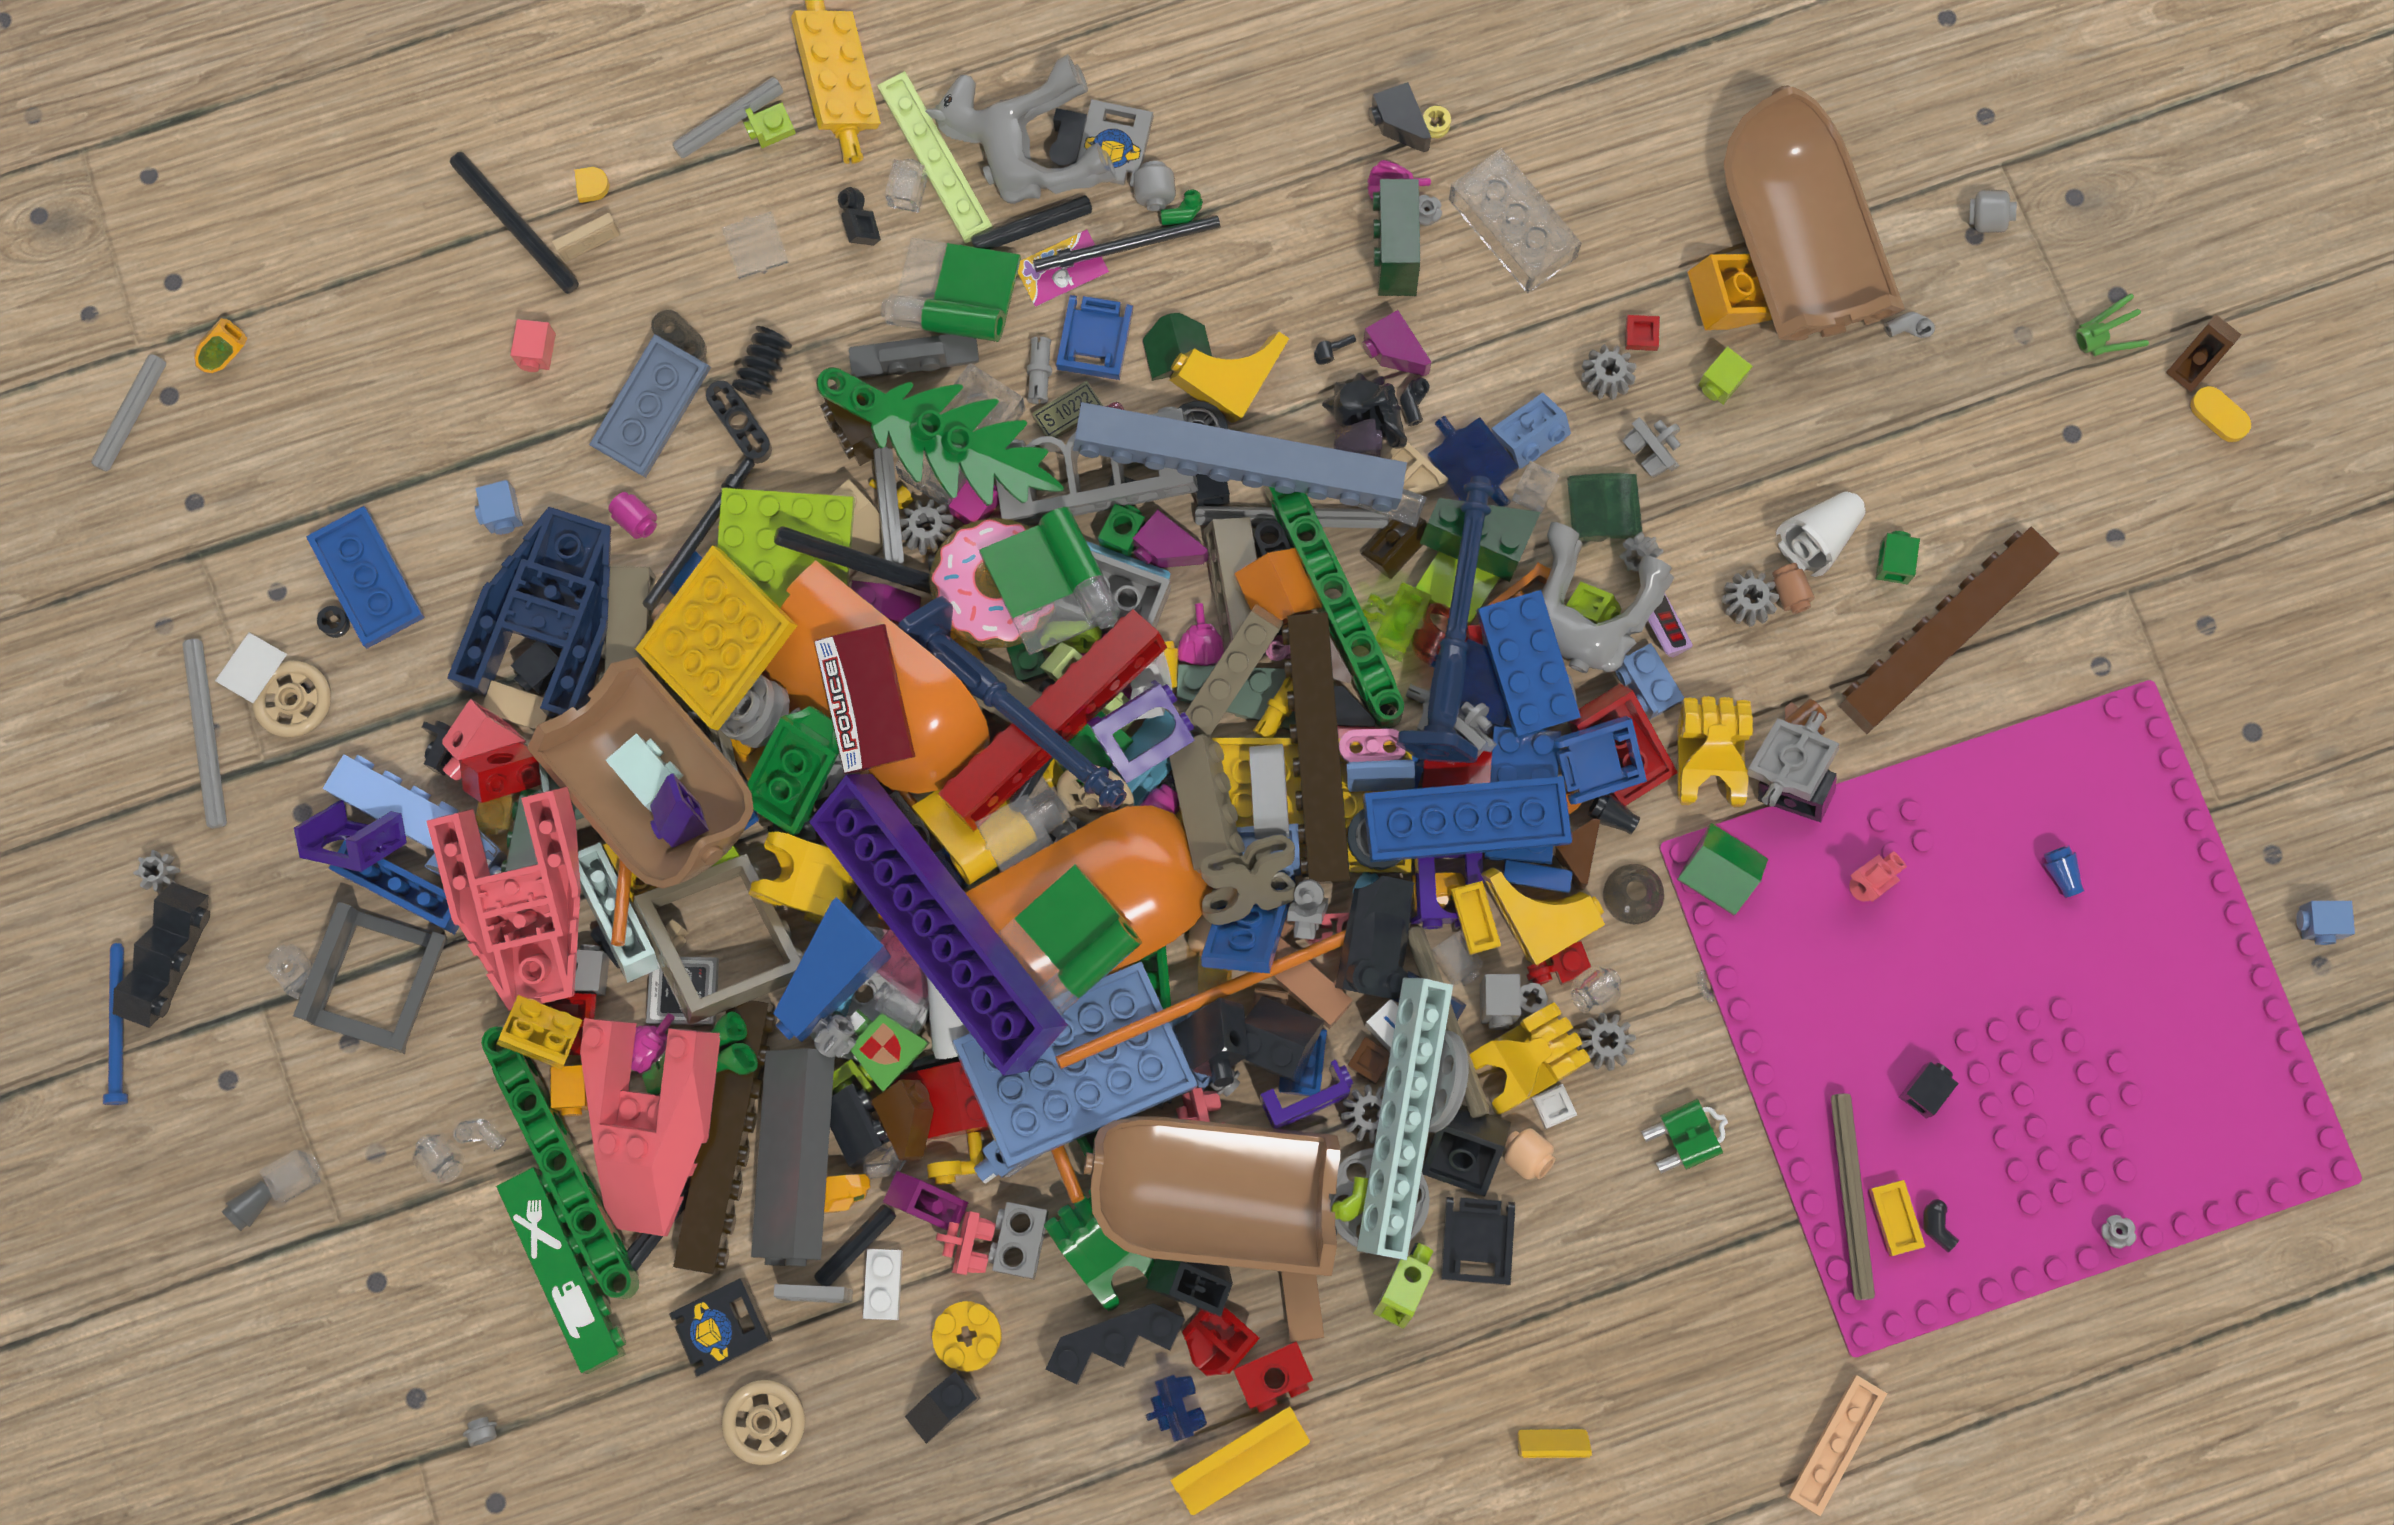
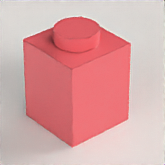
M517 319L510 356L520 369L528 372L550 369L556 336L548 322Z

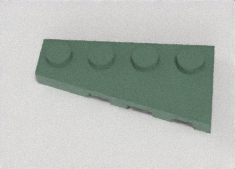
M1178 664L1177 700L1191 703L1215 666ZM1254 668L1226 712L1235 714L1236 717L1248 720L1249 718L1260 721L1268 708L1267 702L1270 698H1274L1286 679L1285 669ZM1292 711L1289 718L1285 717L1278 729L1290 730V724H1296L1295 711Z

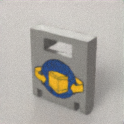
M1091 99L1077 162L1089 147L1098 143L1109 154L1116 171L1117 180L1110 183L1125 185L1127 172H1131L1130 186L1134 187V174L1141 168L1144 161L1154 118L1153 112ZM1106 113L1135 119L1134 126L1106 121Z

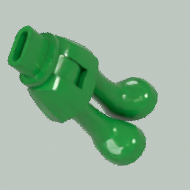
M729 1012L720 1017L710 1032L720 1033L719 1047L732 1043L735 1044L718 1053L716 1073L724 1070H731L739 1075L754 1072L758 1065L754 1051L746 1044L736 1043L743 1040L747 1035L744 1020L736 1012ZM666 1050L658 1057L656 1062L652 1063L651 1069L642 1074L648 1094H661Z

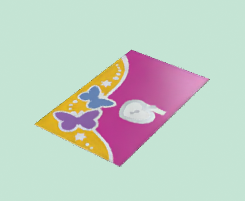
M1088 230L1082 231L1020 261L1018 275L1035 307L1109 272L1102 257L1074 263V267L1061 270L1058 267L1036 273L1033 260L1056 255L1057 251L1067 248L1073 251L1095 245Z

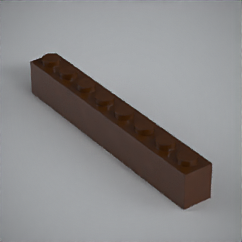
M2032 526L2023 534L2017 530L2004 543L2007 549L2001 555L1995 551L1981 564L1985 570L1977 577L1971 573L1958 585L1962 591L1953 598L1948 594L1935 607L1938 613L1931 620L1925 616L1912 628L1916 633L1908 641L1902 637L1888 650L1892 656L1886 662L1878 659L1865 672L1869 677L1862 684L1856 680L1842 693L1846 699L1839 707L1866 734L1873 730L2060 554Z

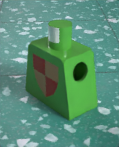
M858 1009L848 1019L853 1024L855 1034L858 1036L851 1052L883 1092L898 1079L930 1043L886 1013H881L872 1022Z

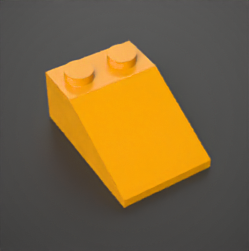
M1750 254L1709 255L1687 272L1705 330H1730L1772 320Z

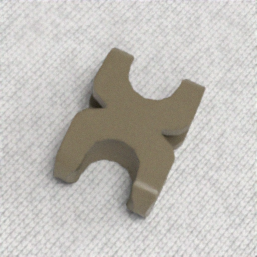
M1274 835L1252 842L1247 846L1243 856H1239L1235 850L1228 849L1204 858L1200 865L1201 877L1209 886L1219 889L1204 897L1202 902L1203 917L1214 925H1223L1246 917L1255 903L1262 910H1271L1293 901L1296 885L1287 874L1278 871L1293 863L1295 859L1294 843L1286 836ZM1283 850V851L1275 852V853H1272V854H1271V852H1273V851ZM1226 906L1224 909L1214 910L1215 908Z

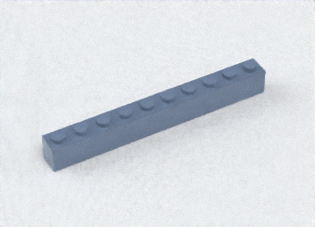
M1081 402L1073 451H1078L1082 456L1097 458L1100 455L1110 457L1113 461L1121 464L1138 462L1154 470H1162L1164 467L1176 469L1182 475L1194 476L1196 474H1203L1219 482H1227L1229 479L1241 481L1243 485L1252 488H1259L1263 485L1273 487L1276 491L1285 494H1291L1294 491L1306 493L1308 497L1317 500H1323L1328 497L1339 499L1342 504L1355 506L1359 503L1371 505L1373 509L1383 512L1391 511L1392 509L1396 510L1402 500L1407 462L1084 402Z

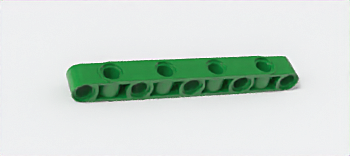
M1264 486L1277 522L1284 529L1291 549L1295 548L1321 605L1320 612L1328 613L1329 631L1358 692L1366 702L1377 725L1387 729L1395 727L1402 719L1404 711L1403 698L1306 493L1295 491L1291 494L1280 493L1273 487ZM1302 532H1309L1314 538L1311 541L1305 542L1297 536ZM1328 589H1337L1341 596L1336 599H1330L1324 593ZM1356 646H1363L1367 648L1369 654L1364 657H1358L1354 655L1352 649ZM1384 704H1391L1397 709V713L1391 716L1385 715L1380 711V707Z
M495 1026L489 1028L482 1037V1048L492 1067L495 1079L585 1261L606 1295L617 1299L631 1298L639 1289L638 1275L630 1264L625 1245L605 1211L603 1201L558 1111L551 1108V1097L530 1057L507 1048L497 1052L495 1045L503 1027ZM535 1094L537 1099L535 1107L526 1111L524 1106L526 1098ZM564 1153L566 1164L561 1170L556 1171L554 1160L559 1154ZM593 1213L596 1216V1225L592 1230L586 1231L583 1225L584 1219L587 1215ZM623 1273L627 1280L626 1286L621 1292H616L613 1286L614 1280L619 1274Z

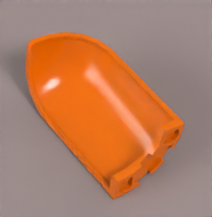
M815 560L786 589L790 596L780 608L798 626L762 672V675L769 681L777 682L787 690L790 700V711L800 707V710H803L808 706H812L828 717H831L814 641L880 624L886 625L916 757L869 769L868 774H872L878 782L893 790L917 794L942 790L949 779L956 777L975 755L980 754L990 745L987 721L977 701L962 681L939 659Z
M1149 805L1127 806L1103 815L967 891L965 894L1047 999L1051 1000L1070 991L1057 975L1059 969L1014 918L1074 864H1077L1134 929L1142 941L1138 948L1106 976L1123 970L1159 950L1193 927L1202 915L1203 899L1212 892L1213 887L1209 886L1202 879L1201 874L1194 870L1184 824L1172 812Z

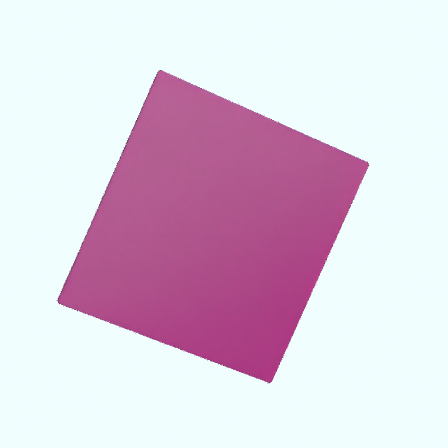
M2151 680L1838 783L1821 823L1777 807L1769 806L1715 824V826L1768 858L1761 882L1736 915H1732L1677 880L1708 827L1664 841L1659 847L1847 1351L1852 1357H1860L2357 1185L2362 1181V1175L2155 682ZM2070 845L2072 852L2077 854L2084 891L2065 898L2062 890L2044 866V863H2046L2044 854ZM1895 851L1907 866L1896 875L1900 881L1873 902L1871 900L1860 901L1856 899L1850 891L1849 884L1852 879L1850 875L1878 854L1884 859ZM1929 1062L1933 1064L1940 1063L1953 1073L1952 1078L1959 1084L1937 1113L1926 1119L1900 1099L1899 1096L1923 1065ZM1846 1093L1850 1094L1852 1098L1875 1297L1869 1300H1856L1853 1292L1830 1099L1835 1094ZM1905 1180L1925 1247L1889 1257L1869 1189ZM1934 1199L1942 1200L1947 1205L1946 1229L1959 1239L1957 1245L1948 1253L1931 1239L1923 1229V1211L1926 1205ZM2119 1215L2121 1218H2128L2134 1223L2136 1227L2134 1231L2136 1240L2131 1246L2118 1249L2109 1246L2105 1242L2101 1234V1228L2103 1224L2107 1223L2108 1217ZM2116 1229L2117 1234H2122L2121 1229Z

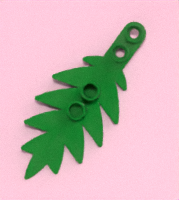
M836 367L824 369L817 378V389L824 398L871 423L872 433L879 448L886 447L889 435L898 458L915 482L922 480L923 454L925 452L933 473L952 499L957 497L959 465L969 485L987 506L993 503L994 476L1021 503L1027 502L1029 487L1049 492H1061L1064 489L1051 474L1038 466L1048 454L1047 449L1037 447L1005 449L1026 427V420L996 423L973 431L999 403V400L996 398L965 404L940 414L963 389L962 384L929 389L904 399L913 387L911 382L899 385L885 394ZM828 380H833L836 382V390H832L829 388L827 384ZM857 395L865 398V406L857 402Z

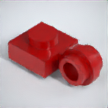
M1579 941L1550 957L1552 966H1548L1546 961L1538 965L1528 966L1527 970L1529 973L1526 976L1528 982L1532 981V983L1542 985L1552 981L1551 974L1556 973L1560 985L1592 974L1593 969L1582 941Z

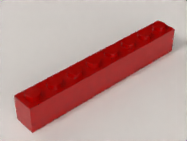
M1132 609L1126 616L1121 617L1102 639L1095 641L1090 650L1080 660L1072 663L1062 677L1053 685L1048 686L1028 709L1064 740L1069 742L1088 721L1093 719L1167 648V645L1160 632ZM1012 723L1006 730L999 732L994 737L993 742L980 754L975 755L956 777L949 779L938 794L946 805L974 832L1048 762L1052 756Z

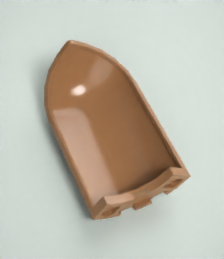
M1788 85L1775 89L1770 97L1762 100L1739 121L1728 141L1724 159V170L1727 189L1779 339L1791 341L1806 340L1809 338L1808 335L1820 332L1822 338L1845 333V326L1864 320L1865 326L1905 310L1853 162L1840 133L1820 104L1807 93Z
M638 657L611 663L601 681L588 694L591 700L578 711L572 707L562 715L538 724L527 749L560 788L568 787L572 803L625 866L644 883L664 889L688 881L701 874L732 848L742 835L754 812L752 793L737 770ZM636 733L645 742L651 738L664 752L660 756L665 764L671 761L684 775L680 782L700 803L709 831L674 848L664 838L659 840L650 824V821L654 820L652 812L641 803L607 763L606 759Z
M1145 1116L1114 1120L1098 1130L1094 1140L1093 1153H1086L1084 1174L1091 1175L1092 1213L1104 1235L1125 1251L1153 1259L1332 1276L1337 1239L1335 1212H1330L1331 1200H1329V1194L1335 1195L1341 1153L1337 1135Z

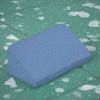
M1414 761L1348 762V790L1350 792L1414 789Z

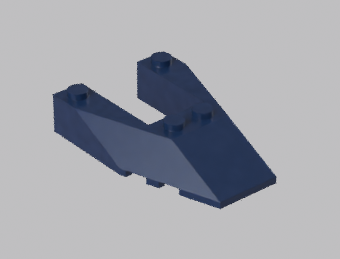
M548 507L523 537L524 541L513 555H509L501 564L502 568L490 583L486 582L483 586L447 679L457 688L486 697L491 680L494 681L513 633L561 648L562 652L540 706V709L548 717L556 718L572 707L578 711L591 699L588 694L594 687L608 628L611 526Z

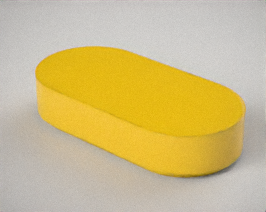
M2211 386L2203 387L2192 397L2190 407L2193 414L2224 441L2238 442L2249 433L2251 420L2248 414L2219 389Z

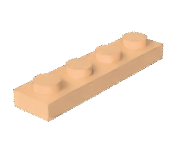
M1858 1375L1853 1376L1787 1498L1815 1515L1821 1516L1887 1395L1886 1392Z

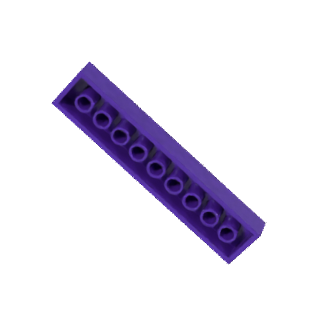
M872 774L845 775L810 820V824L1000 1073L1006 1076L1028 1072L1068 1024Z

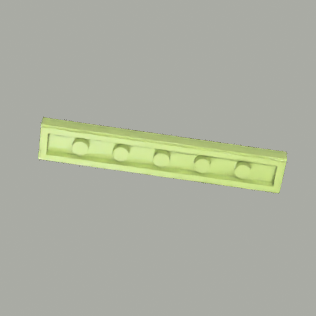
M904 71L877 85L879 92L964 243L970 242L973 235L992 229L991 222L935 123L925 112L927 109L906 72Z

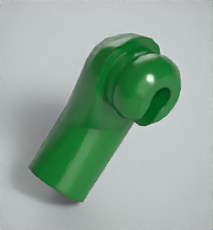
M1194 189L1188 190L1184 193L1185 198L1178 208L1161 209L1162 225L1191 222L1202 208L1203 201L1200 192Z

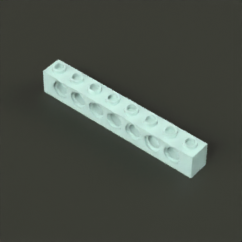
M1403 978L1357 1251L1407 1260L1453 989L1451 984L1425 978Z

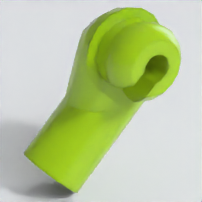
M1354 1177L1352 1195L1342 1202L1335 1201L1331 1207V1212H1335V1219L1347 1222L1363 1213L1369 1178Z

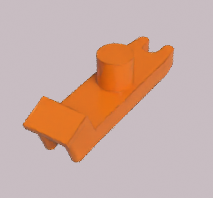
M1538 562L1532 571L1488 605L1525 595L1523 591L1537 580L1546 584L1551 569Z

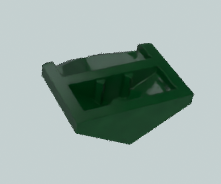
M1170 313L1161 316L1143 338L1152 381L1171 377L1174 372L1171 366L1180 353L1185 354L1195 348L1208 356H1212L1205 325L1181 313Z

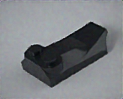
M1381 876L1370 885L1354 888L1335 988L1390 999H1398L1400 997L1403 978H1408L1403 966L1411 924L1415 882Z

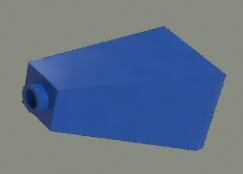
M837 897L829 905L773 1013L780 1020L775 1026L789 1040L795 1036L800 1042H803L813 1032V1028L821 1018L826 1019L828 1015H831L891 958L884 945Z

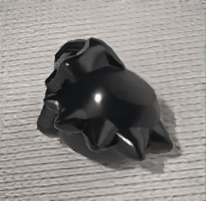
M1357 373L1353 382L1335 383L1334 396L1326 399L1322 406L1334 415L1340 426L1348 432L1359 433L1360 435L1370 433L1386 437L1387 445L1395 449L1404 448L1407 445L1408 439L1405 436L1400 417L1401 406L1398 405L1393 384H1385L1383 376L1368 381L1362 373Z

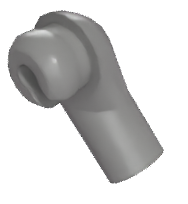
M1908 312L1884 323L1885 331L1889 337L1905 331L1920 338H1927L1933 335L1935 331V325L1929 318L1915 312Z

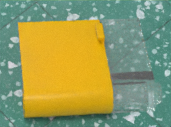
M1042 777L1019 813L1012 811L1008 807L1009 802L1014 796L1013 794L974 832L942 800L938 794L941 790L934 791L912 806L913 811L950 854L955 869L968 885L1069 820L1068 812L1071 811V806L1063 795H1056Z

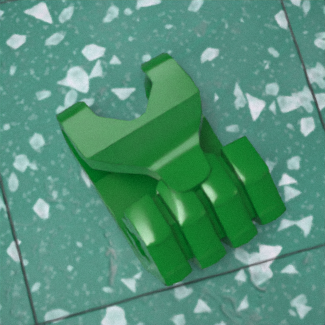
M1084 1195L1085 1198L1083 1200L1073 1203L1076 1207L1074 1210L1069 1204L1063 1206L1057 1212L1061 1219L1058 1221L1056 1217H1053L1044 1224V1227L1063 1256L1103 1307L1108 1311H1113L1120 1304L1118 1296L1111 1286L1112 1276L1115 1272L1124 1266H1133L1149 1279L1155 1259L1127 1252L1105 1236L1092 1213L1091 1197L1087 1198Z

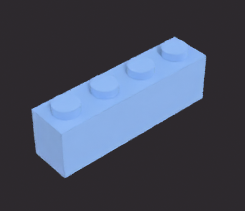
M343 754L323 789L376 820L390 811L402 813L405 835L434 851L426 821L458 813L459 810L443 801L440 802L439 806L428 801L431 796L430 794L416 786H413L411 790L404 788L400 785L403 780L386 770L382 775L373 771L372 769L375 764L359 755L353 760Z

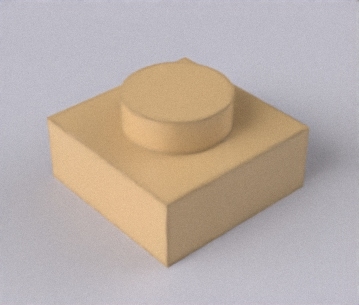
M672 919L665 929L678 952L686 942L684 937L689 932Z

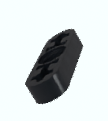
M726 381L712 383L707 388L706 399L745 458L751 459L756 464L768 460L772 453V445L732 385ZM720 391L726 394V398L732 406L728 410H726L720 400H717L716 394ZM734 416H746L748 418L747 425L740 430L733 429L730 426V422ZM750 434H752L758 444H762V451L760 453L752 450V446L746 438Z

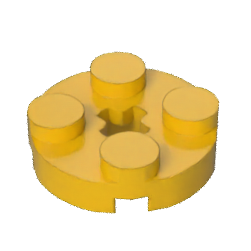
M972 1301L955 1303L946 1308L937 1317L932 1332L933 1347L937 1356L950 1368L964 1372L982 1369L994 1359L1002 1342L1000 1322L996 1315L984 1305ZM968 1326L970 1331H976L977 1337L972 1339V1345L966 1347L965 1342L958 1341V1335L962 1334V1328Z

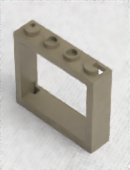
M747 854L710 867L683 883L664 889L658 887L634 897L633 910L689 1025L788 986L803 957L800 948H794L790 940V928L784 919L780 920L776 912L777 906L767 904L751 896L785 964L705 997H699L655 908L741 876L749 892L752 881L762 880V874L756 863L752 864Z

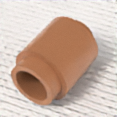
M1797 563L1785 565L1772 573L1774 577L1772 582H1775L1774 588L1776 593L1779 594V600L1784 611L1791 610L1793 614H1798L1811 608L1810 602L1815 599V596L1803 569H1799Z

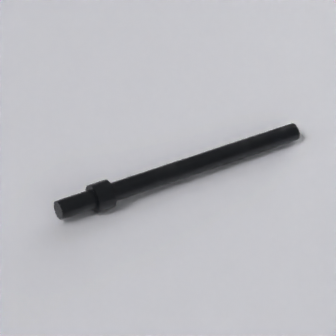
M1218 215L1073 251L1067 248L1057 251L1056 255L1033 260L1036 273L1058 267L1063 270L1074 267V263L1220 228V221Z
M744 458L735 472L726 477L721 488L743 489L745 486L744 480L754 468L755 463L749 458ZM722 490L643 601V606L648 610L653 611L719 518Z

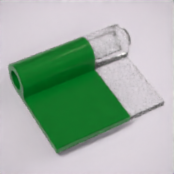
M911 238L898 293H891L888 298L883 300L881 315L885 317L888 325L999 342L1004 331L1021 255Z
M1069 507L1057 508L1043 516L1039 525L979 549L980 556L1029 655L1097 626L1100 629H1104L1118 621L1117 616L1121 611Z
M1074 864L997 933L1060 1015L1142 944L1134 929L1077 864Z

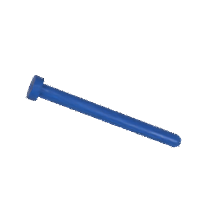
M114 943L110 947L108 1094L103 1095L104 1105H124L128 1103V1094L123 1093V1018L113 1015L114 988L124 979V947L120 943Z

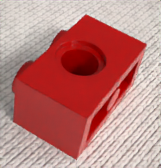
M521 742L461 759L459 763L463 791L480 803H484L541 785L539 762L527 749L528 747Z
M1297 1341L1233 1370L1249 1409L1257 1407L1258 1412L1277 1405L1276 1397L1288 1392L1290 1398L1309 1391L1307 1383L1314 1381ZM1271 1368L1280 1369L1284 1374V1384L1278 1389L1269 1388L1265 1383V1373Z

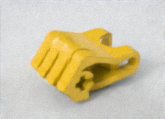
M1705 696L1701 697V702L1698 704L1696 698H1684L1677 725V795L1680 804H1693L1697 800L1698 787L1710 776L1716 775L1725 782L1728 803L1733 807L1742 808L1747 800L1749 781L1748 770L1745 765V740L1749 741L1750 736L1753 734L1751 702L1748 700H1737L1734 706L1733 698L1721 697L1718 700V705H1716L1714 697Z
M768 832L764 847L776 855L782 869L781 874L772 881L768 879L752 881L749 890L750 896L774 906L785 905L804 911V920L820 925L829 905L836 897L851 910L853 900L850 897L856 896L858 885L828 847L811 843L786 833Z
M1555 1002L1523 1019L1519 1026L1484 1044L1470 1054L1475 1070L1481 1069L1486 1065L1503 1068L1507 1074L1504 1092L1493 1099L1492 1108L1496 1115L1511 1110L1591 1061L1584 1049L1577 1050V1047L1582 1045L1576 1032L1571 1035L1567 1034L1568 1031L1573 1029L1568 1018L1564 1017L1560 1020L1557 1018L1561 1015V1011Z

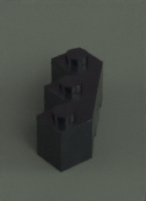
M172 882L154 899L153 926L134 943L133 970L114 988L113 1015L150 1028L160 1017L163 1018L168 1013L177 987L190 964L191 956L203 929L210 919V911L208 910L209 895Z
M1153 1303L1060 1337L1045 1370L1079 1385L1093 1354L1125 1368L1139 1337L1171 1351L1185 1322V1318Z

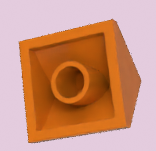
M1295 548L1267 553L1234 573L1250 611L1257 604L1282 620V625L1288 623L1287 616L1310 614L1321 609V605Z

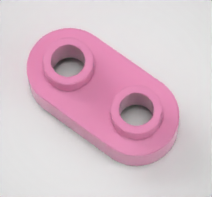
M1394 729L1351 730L1342 736L1339 743L1340 754L1346 762L1401 760L1406 751L1396 745L1399 731ZM1388 741L1394 742L1396 745V750L1392 753H1387L1383 749V745ZM1354 742L1360 743L1363 747L1362 751L1358 754L1350 751V745Z

